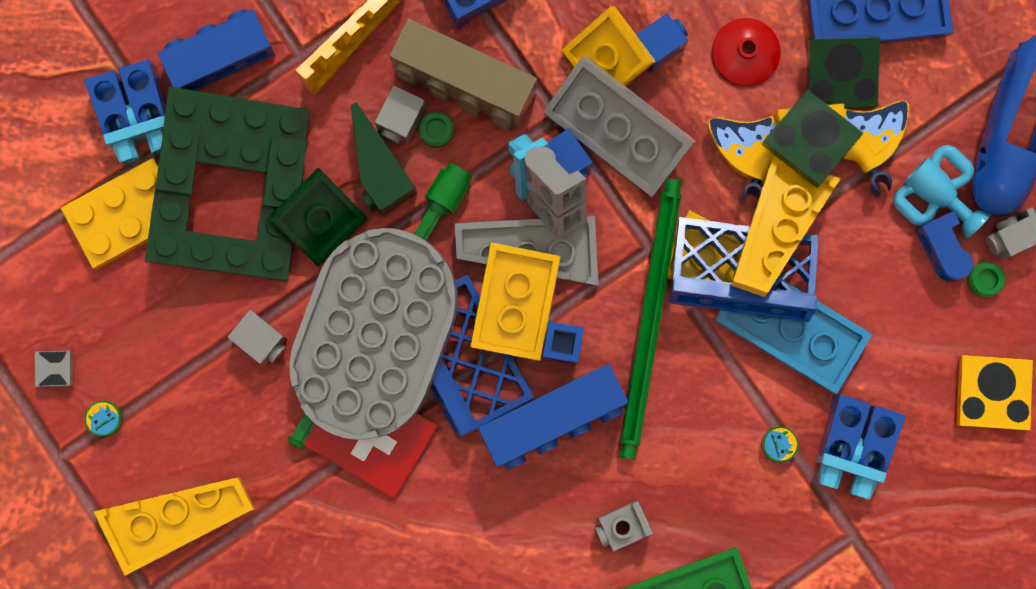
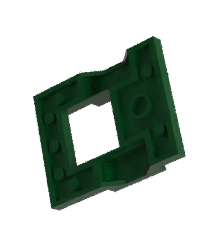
M169 87L145 263L288 281L292 241L268 217L302 184L309 109ZM196 164L265 174L256 241L186 231Z

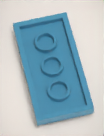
M784 281L791 288L792 291L802 292L793 285ZM817 301L816 311L809 322L720 310L714 320L717 324L833 395H837L873 335Z

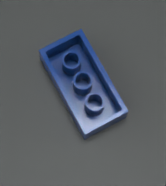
M607 364L478 427L496 466L499 467L504 464L506 469L509 470L526 462L524 454L534 449H537L540 455L558 446L556 438L566 433L572 439L591 430L589 422L599 417L602 423H605L623 414L621 406L629 402L610 364Z

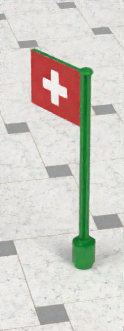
M450 162L445 169H440L424 196L429 200L427 205L429 209L414 235L427 241L441 216L445 217L447 212L455 214L471 187L469 182L472 179V175ZM416 413L408 423L390 434L372 439L355 440L342 438L325 431L305 414L293 435H288V442L298 449L310 448L395 499L438 425Z

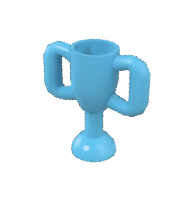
M950 145L939 147L933 153L931 159L927 157L904 181L906 185L898 189L893 198L896 210L912 224L919 227L931 222L939 208L947 207L951 212L954 211L956 216L963 222L961 229L965 239L971 237L991 216V214L983 210L971 211L956 197L958 194L957 190L969 183L973 178L975 168L968 158L957 148ZM943 157L961 171L962 175L951 180L947 173L940 168ZM916 193L921 199L929 203L926 212L922 214L905 197Z

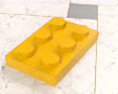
M154 158L61 207L93 269L97 270L147 243L158 171V163Z
M491 242L470 347L540 361L561 256Z

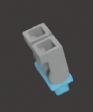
M523 134L510 141L508 144L509 153L514 159L513 164L510 166V174L515 179L516 195L520 200L527 199L530 208L558 239L587 223V202L585 201L587 200L586 178L578 170L569 175L556 161L555 153L549 149V144L543 137L533 142L526 134Z

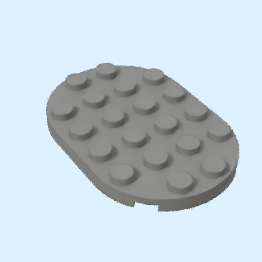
M392 228L372 229L348 241H344L331 253L324 263L291 350L289 371L291 385L295 389L302 405V410L316 425L325 431L342 438L355 440L381 437L398 430L408 423L423 405L453 328L458 307L457 287L452 270L442 254L433 245L423 238L403 230Z

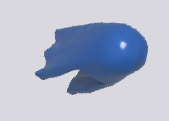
M1036 36L1020 42L1018 48L1014 49L1008 57L1006 67L990 107L976 158V170L972 179L974 202L981 210L994 216L1011 214L1020 208L1029 196L1036 180V122L1027 149L1006 142L1036 66Z

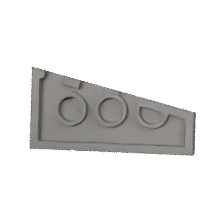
M587 216V223L559 239L541 219L455 223L457 259L486 264L490 243L492 242L561 256L557 278L599 286L595 216Z

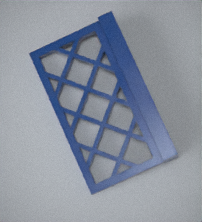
M679 217L669 303L805 322L810 321L817 306L815 286L818 235L805 234L799 244L809 245V256L799 263L792 255L788 263L793 268L783 276H778L766 297H762L733 287L731 283L722 282L714 273L726 263L736 271L737 262L733 258L742 252L750 226ZM685 229L699 230L707 240L693 249L684 238ZM724 234L734 235L742 245L728 253L717 239ZM709 245H712L722 256V259L711 267L698 254ZM683 248H684V249L686 250V252L688 253V254H686L684 257H682V256H683ZM691 258L704 271L696 278L681 276V266ZM807 264H808V271H806V270L803 268V267L806 266ZM797 272L807 283L806 293L792 291L784 281Z
M468 275L455 281L457 289L464 286L471 299L467 310L457 307V313L464 315L465 319L460 334L453 331L450 333V337L458 339L453 357L442 355L430 387L457 439L534 398L511 355L500 353L504 359L500 372L481 366L486 350L481 349L477 365L457 359L462 341L471 343L472 337L465 336V331L469 318L476 319L477 313L471 311L473 305L478 309L480 299ZM443 360L451 362L449 370ZM455 364L475 370L470 388L457 385L453 380L452 374ZM506 367H508L512 376L505 374ZM479 371L498 377L493 396L474 390ZM503 379L515 382L523 396L512 402L498 398ZM460 391L468 393L466 401L464 400ZM472 395L491 401L488 414L476 421L469 410ZM496 402L505 405L494 411Z

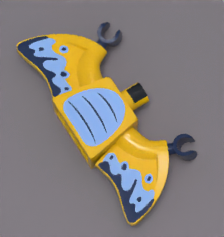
M904 100L872 111L844 109V104L828 105L863 132L862 137L843 159L856 162L864 174L869 173L871 177L870 192L873 196H880L879 187L875 184L877 182L886 184L887 189L890 191L892 178L887 172L879 171L878 166L894 153L904 135L909 113L908 102ZM791 108L778 109L773 116L753 122H741L723 118H711L708 121L707 125L710 135L721 156L735 171L751 180V183L745 186L740 195L739 201L741 204H743L747 194H752L756 197L754 208H756L762 189L761 183H764L770 161L775 156L762 143Z

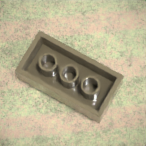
M409 18L390 54L394 73L398 75L397 79L400 82L411 87H416L419 84L428 88V94L443 102H447L448 98L460 103L459 108L473 116H478L479 113L492 118L491 123L505 131H509L510 128L519 131L536 96V77Z

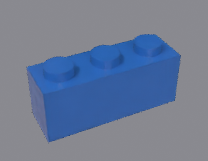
M253 9L248 12L247 10L234 12L228 17V21L217 26L215 24L206 25L197 30V35L186 40H173L165 45L164 50L158 52L172 86L198 91L275 55L259 18Z

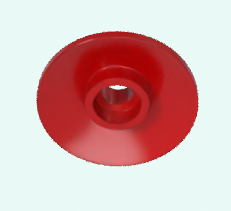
M751 18L736 19L727 23L717 33L712 45V59L719 74L727 81L740 86H753L767 80L776 70L781 56L780 43L773 30L765 23ZM751 44L754 52L752 54L744 53L742 45Z

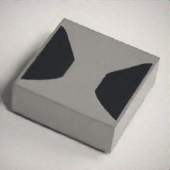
M35 351V387L73 386V351Z

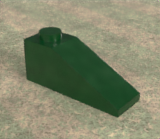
M355 102L351 105L360 181L366 190L361 194V197L372 212L379 209L381 214L385 216L416 195L417 190L363 110Z

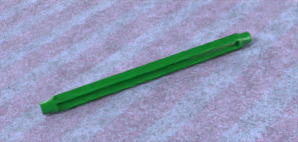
M666 179L664 192H661L627 398L629 403L626 404L620 443H622L620 457L628 459L636 458L637 446L641 444L640 440L680 200L682 198V195H680L682 181L676 179Z

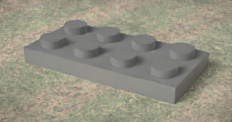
M586 55L581 57L543 111L544 114L565 130L569 128L576 139L651 197L656 194L696 141Z

